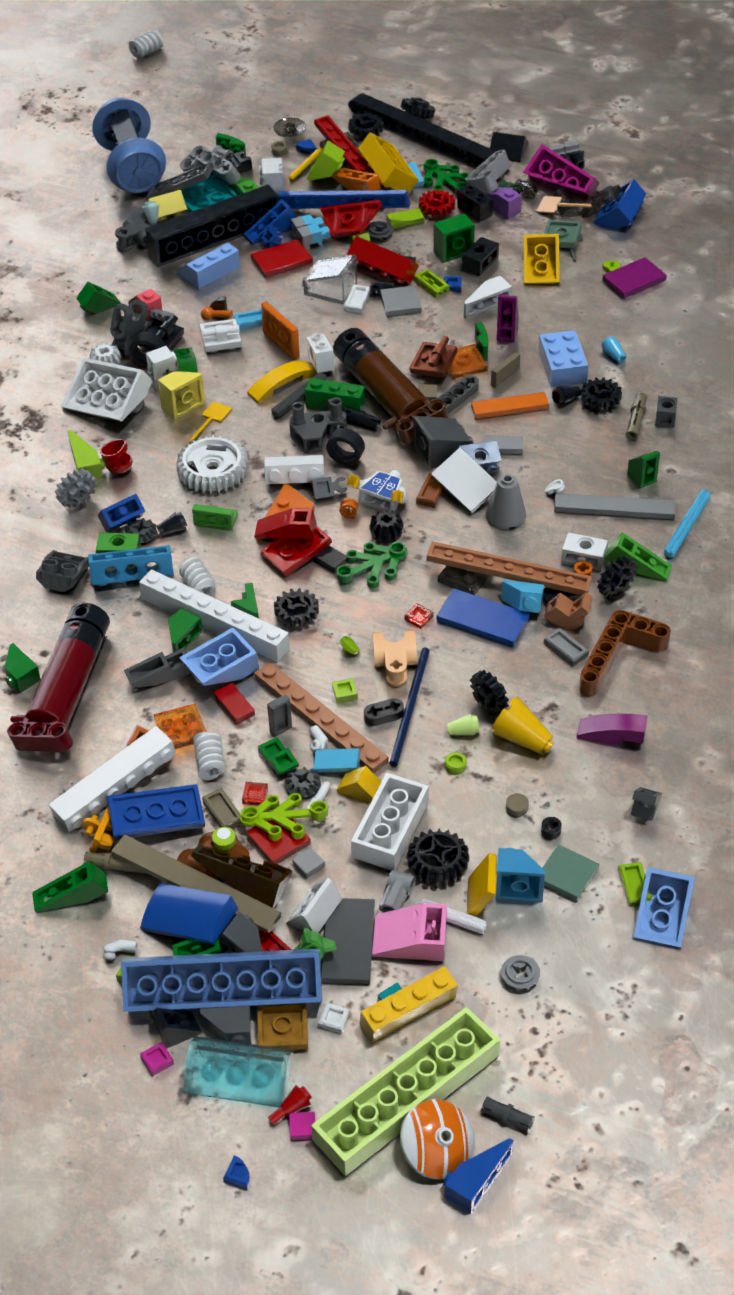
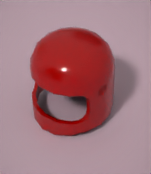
M124 439L110 441L100 449V454L106 468L113 474H122L128 471L133 463L132 456L126 452L128 445Z

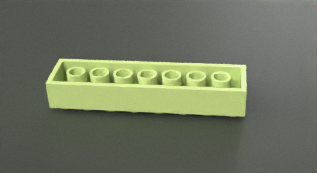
M465 1007L311 1125L312 1140L336 1167L347 1176L400 1134L402 1123L413 1107L427 1100L445 1099L500 1055V1039L474 1013Z

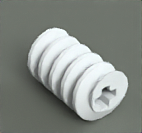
M151 30L129 42L131 54L134 57L138 56L140 58L163 47V40L157 30Z
M198 557L186 560L180 567L179 572L187 586L210 597H214L216 581L206 569L202 560Z
M200 732L194 735L193 742L199 777L205 781L216 779L226 770L221 737L216 733Z

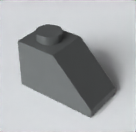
M238 912L220 934V943L232 953L262 951L258 926L254 924L251 917Z
M250 1006L200 1009L202 1026L223 1044L234 1047L252 1045Z

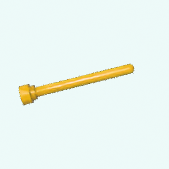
M327 140L288 176L289 180L293 181L317 159Z

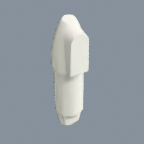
M329 781L321 785L317 794L308 805V809H310L311 803L323 801L331 785Z

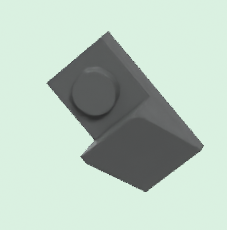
M643 787L634 790L632 798L634 804L631 815L650 821L653 820L662 793Z

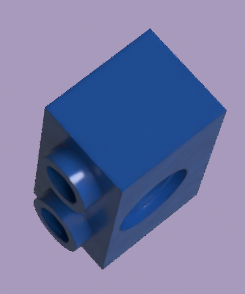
M134 494L102 509L98 514V518L106 533L142 517L145 509L137 494Z

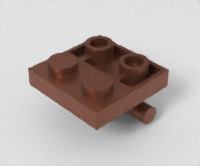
M443 336L439 344L423 342L409 367L410 373L444 378L458 352L457 347L447 345L449 341L447 336Z

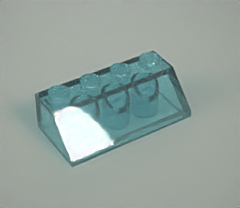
M195 1036L188 1044L183 1093L280 1107L285 1100L290 1080L293 1050Z

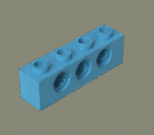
M170 545L88 554L92 585L105 586L108 583L114 582L123 584L132 580L140 581L151 569L167 577L174 576ZM150 562L156 563L153 567L147 566ZM128 565H135V566H136V567L133 568V569H127V568H126ZM109 567L115 568L114 571H106V569Z

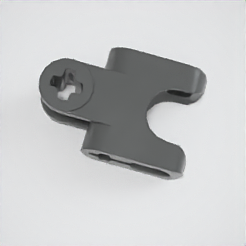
M145 212L126 219L123 226L115 230V236L118 238L116 242L118 250L128 251L139 245L148 248L145 228L152 225L148 222Z
M134 300L130 302L129 306L118 304L113 310L110 327L111 335L114 337L112 346H117L119 352L123 351L128 357H130L129 347L134 336L143 332L145 328L147 304L144 301ZM137 305L140 307L139 314H136ZM121 309L124 312V316H122L120 313Z

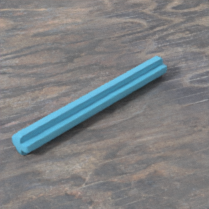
M702 489L665 547V557L673 558L710 499L711 492L709 490Z

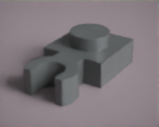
M331 476L311 480L314 500L334 497L335 490L339 493L347 491V488L339 487V482L344 481L345 477H339L334 482H332Z

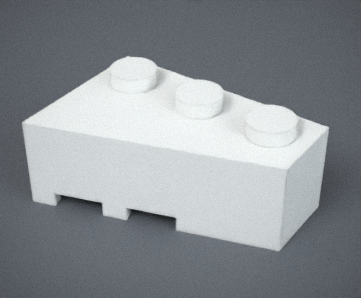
M282 158L262 159V166H259L260 187L269 185L277 194L278 192H284Z

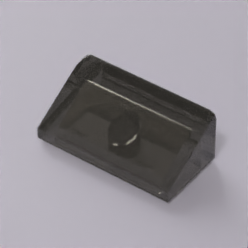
M557 189L553 195L554 197H562L560 203H576L571 193ZM558 206L557 208L561 218L581 215L578 207Z

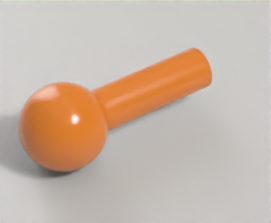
M208 306L201 310V317L203 319H212L213 317L232 318L233 316L232 310H213V308Z

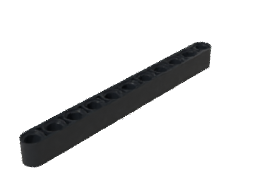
M364 93L358 94L348 102L349 109L353 113L363 115L366 112L372 113L373 116L377 114L378 118L382 117L384 127L475 167H479L487 158L495 153L493 149Z

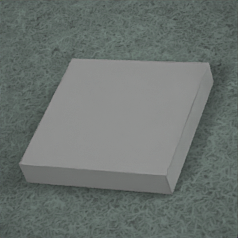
M415 285L380 290L386 317L422 312Z

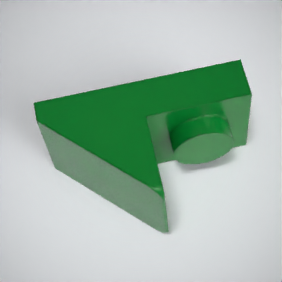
M246 583L245 592L241 593L242 599L231 601V606L259 619L253 583Z

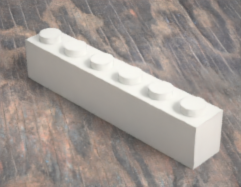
M155 726L51 802L49 807L53 817L69 833L79 828L84 818H90L92 815L98 814L108 805L107 796L123 794L129 788H133L144 777L152 774L160 765L169 761L176 754L172 740Z

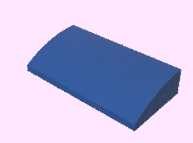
M160 883L146 907L140 928L142 931L214 944L239 908L231 895Z

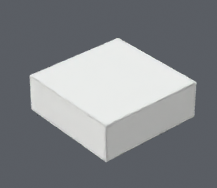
M326 1003L318 1022L319 1028L342 1034L350 1015V1009Z

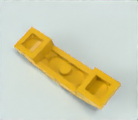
M292 361L266 373L250 387L247 394L259 404L272 397L274 389L298 377L305 380L317 374V372L308 361Z

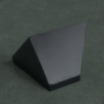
M163 1008L149 1011L166 1049L198 1036L202 1032L192 1012Z

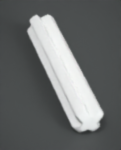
M422 899L421 903L438 904L427 899ZM447 907V922L480 934L484 933L487 927L486 920Z

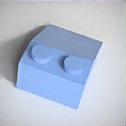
M234 628L179 657L180 661L203 686L240 680L259 670L257 652Z
M647 867L633 938L681 948L695 877ZM648 891H650L653 900L646 901Z

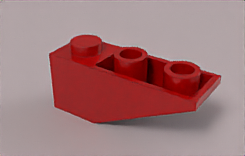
M291 508L259 519L254 537L314 539L317 522L313 509Z

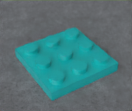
M210 175L205 181L181 190L188 212L237 196L226 182L214 175Z

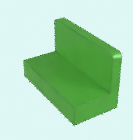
M194 504L192 509L194 524L226 529L233 528L238 515V511L234 509Z

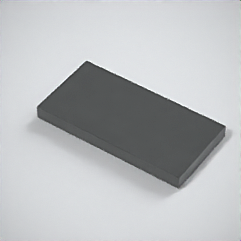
M206 163L159 182L155 187L151 188L146 196V200L182 190L207 180L214 169L213 163Z
M342 898L326 921L325 938L335 941L337 949L324 953L322 983L370 985L375 899Z

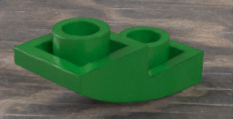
M218 133L216 135V146L220 145L225 150H232L234 154L243 150L246 153V145L241 140L225 134Z

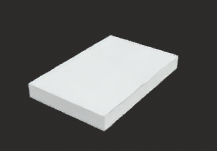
M461 448L457 449L431 473L471 514L492 496L497 483Z

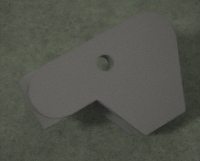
M332 398L330 400V411L304 413V404L302 402H294L292 404L293 416L289 419L290 437L304 453L322 452L327 439L330 438L333 431L339 428H347L346 414L342 411V400L340 398Z

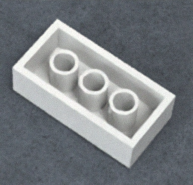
M386 773L351 840L352 858L391 871L396 870L429 803V786Z

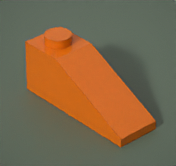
M342 168L338 173L336 172L332 175L333 179L349 191L382 190L379 175Z

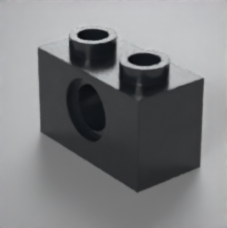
M468 184L457 190V208L475 220L482 222L493 216V198L475 186Z
M480 237L462 254V269L479 276L483 274L499 258V243Z

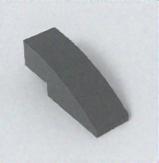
M181 648L167 656L160 652L124 670L131 687L159 685L192 674L179 658L187 653L185 648Z

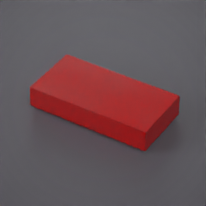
M233 683L214 692V697L236 724L255 715L254 708Z

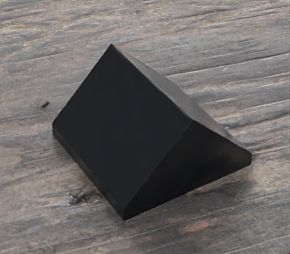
M493 132L490 149H493L495 152L505 150L509 161L521 162L528 145V140L525 136Z

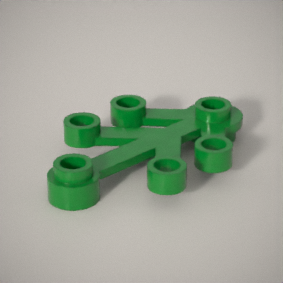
M427 159L423 165V170L426 172V177L423 179L424 187L429 188L433 186V174L437 175L433 191L434 189L437 191L443 190V181L454 188L456 194L457 190L467 185L465 179L470 174L460 173L458 165H439L436 159ZM453 179H460V182L457 183Z
M372 542L365 543L364 553L349 550L346 556H348L349 563H356L358 560L366 562L355 567L349 565L339 566L337 568V579L341 583L346 584L353 579V576L373 568L371 574L367 577V586L369 588H377L383 563L390 560L389 567L384 571L385 579L389 581L395 580L398 562L406 558L408 550L401 542H394L389 547L375 545ZM376 552H377V553H382V555H380V556L374 555V554H375Z

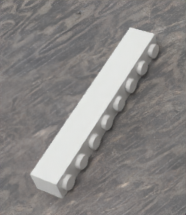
M151 569L139 582L142 600L172 614L183 608L201 618L202 628L217 635L234 628L258 654L278 663L290 650L288 632Z

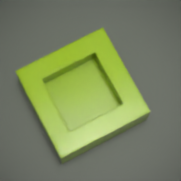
M353 678L332 682V689L337 703L358 699Z

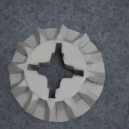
M156 308L149 311V315L152 318L162 321H168L172 315H175L174 313Z
M523 955L510 957L502 965V981L507 983L508 988L514 987L517 991L525 988L529 990L531 986H536L540 978V968L530 957ZM525 970V977L521 975L519 978H516V971L520 973Z

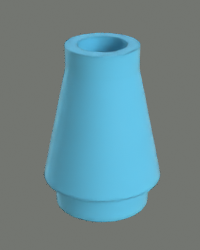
M611 336L602 342L603 352L616 360L617 363H622L626 360L627 356L617 338Z

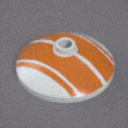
M427 1100L413 1107L406 1115L400 1131V1144L405 1159L417 1173L430 1179H445L450 1171L454 1172L459 1164L472 1158L474 1152V1132L468 1117L459 1107L445 1100ZM442 1132L447 1135L446 1141L441 1137Z

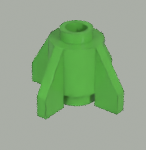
M309 928L303 929L304 934L300 938V943L293 950L320 948V958L322 959L325 952L336 950L337 947L335 941L322 937L316 931H310Z

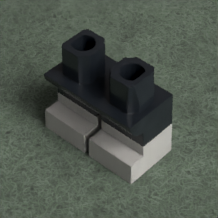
M578 141L548 147L580 169L584 168V151H580Z

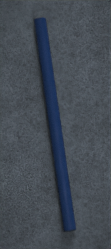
M426 647L422 648L390 758L389 764L393 767L398 766L430 653V650Z

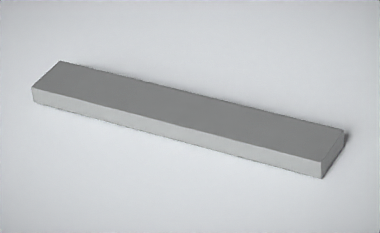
M556 493L554 512L674 519L675 501Z

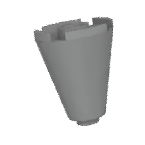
M509 474L498 478L486 511L490 525L497 529L509 530V527L516 526V529L526 519V510L518 480Z

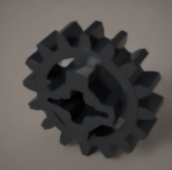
M419 97L403 98L400 106L406 112L423 119L425 117L433 118L436 110L433 106H430L429 102Z
M364 112L363 115L358 113V116L353 115L352 119H349L348 122L350 134L354 133V137L359 136V138H366L370 132L379 136L384 128L382 117L378 118L377 114L373 116L372 113Z
M595 377V381L589 379L588 383H583L581 388V401H585V406L590 404L591 409L596 407L598 411L601 408L608 410V407L615 408V404L619 405L622 398L621 387H618V383H612V379L605 380V377L602 380Z
M626 556L623 558L618 557L616 562L611 561L605 567L606 571L600 574L601 578L597 581L599 583L597 586L599 592L608 598L616 597L619 592L622 594L623 591L629 588L628 584L634 581L633 577L637 574L635 570L638 568L635 565L636 563Z
M298 588L296 592L293 589H290V593L283 591L282 597L277 596V601L274 602V615L278 617V621L284 620L285 626L291 623L292 628L296 624L303 627L305 622L311 624V619L316 620V614H319L318 599H315V594L309 595V590L301 592V588Z
M485 670L479 671L470 679L472 683L470 687L474 690L472 694L475 700L482 704L483 709H486L489 714L492 713L496 716L497 714L500 715L503 709L509 707L507 703L509 699L505 696L507 692L502 683L497 681L496 676H492L491 672L487 673Z

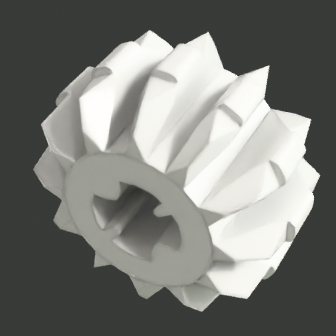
M103 343V345H96V348H91L89 359L119 365L121 354L117 346H112L111 343L108 345Z

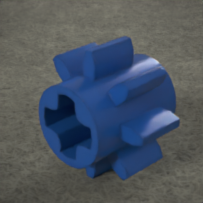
M269 226L268 230H263L264 233L261 239L265 241L264 246L274 247L281 244L284 237L280 234L281 229Z

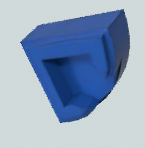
M311 139L296 143V149L301 152L304 150L309 151L311 154L317 150Z
M444 276V282L450 286L451 291L461 292V276Z
M234 1155L223 1177L224 1182L248 1190L250 1185L248 1168L241 1158Z

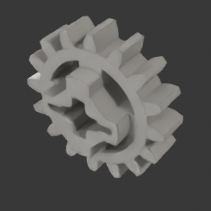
M83 468L79 472L74 469L72 474L68 472L66 478H61L62 483L56 485L59 488L55 490L56 498L63 507L67 506L69 509L73 505L77 508L80 503L85 504L86 499H91L89 495L95 493L93 489L97 487L95 477Z

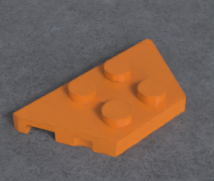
M284 484L265 517L291 508H312L314 512L315 505L289 484Z

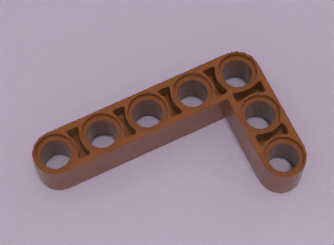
M624 610L615 611L611 615L581 671L580 692L585 696H594L598 693L625 641L656 651L666 650L669 646L670 627L664 623Z

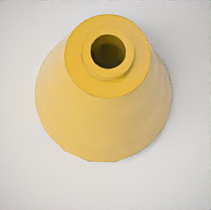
M514 697L509 702L512 706L502 710L493 724L491 732L536 753H548L554 745L552 741L554 736L519 697Z

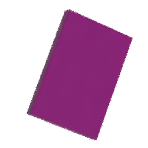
M644 257L604 274L602 280L620 296L626 298L665 281L667 275Z

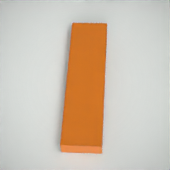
M545 392L475 401L471 402V408L475 419L549 409V401Z

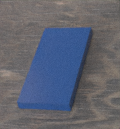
M453 588L436 616V621L510 646L515 645L530 619V613L519 611Z
M197 784L107 796L114 840L121 839L124 834L129 837L205 827Z

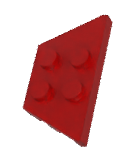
M380 200L321 207L320 210L324 216V222L330 230V237L336 238L363 234L381 208L382 203Z

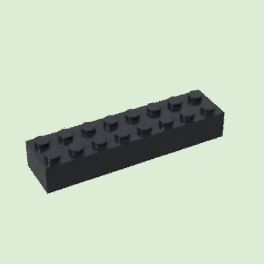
M265 185L147 227L145 231L149 258L157 267H161L243 237L246 231L278 203V194L269 185Z

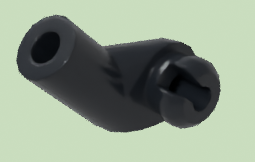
M377 281L370 285V293L378 295L381 289L395 288V283Z

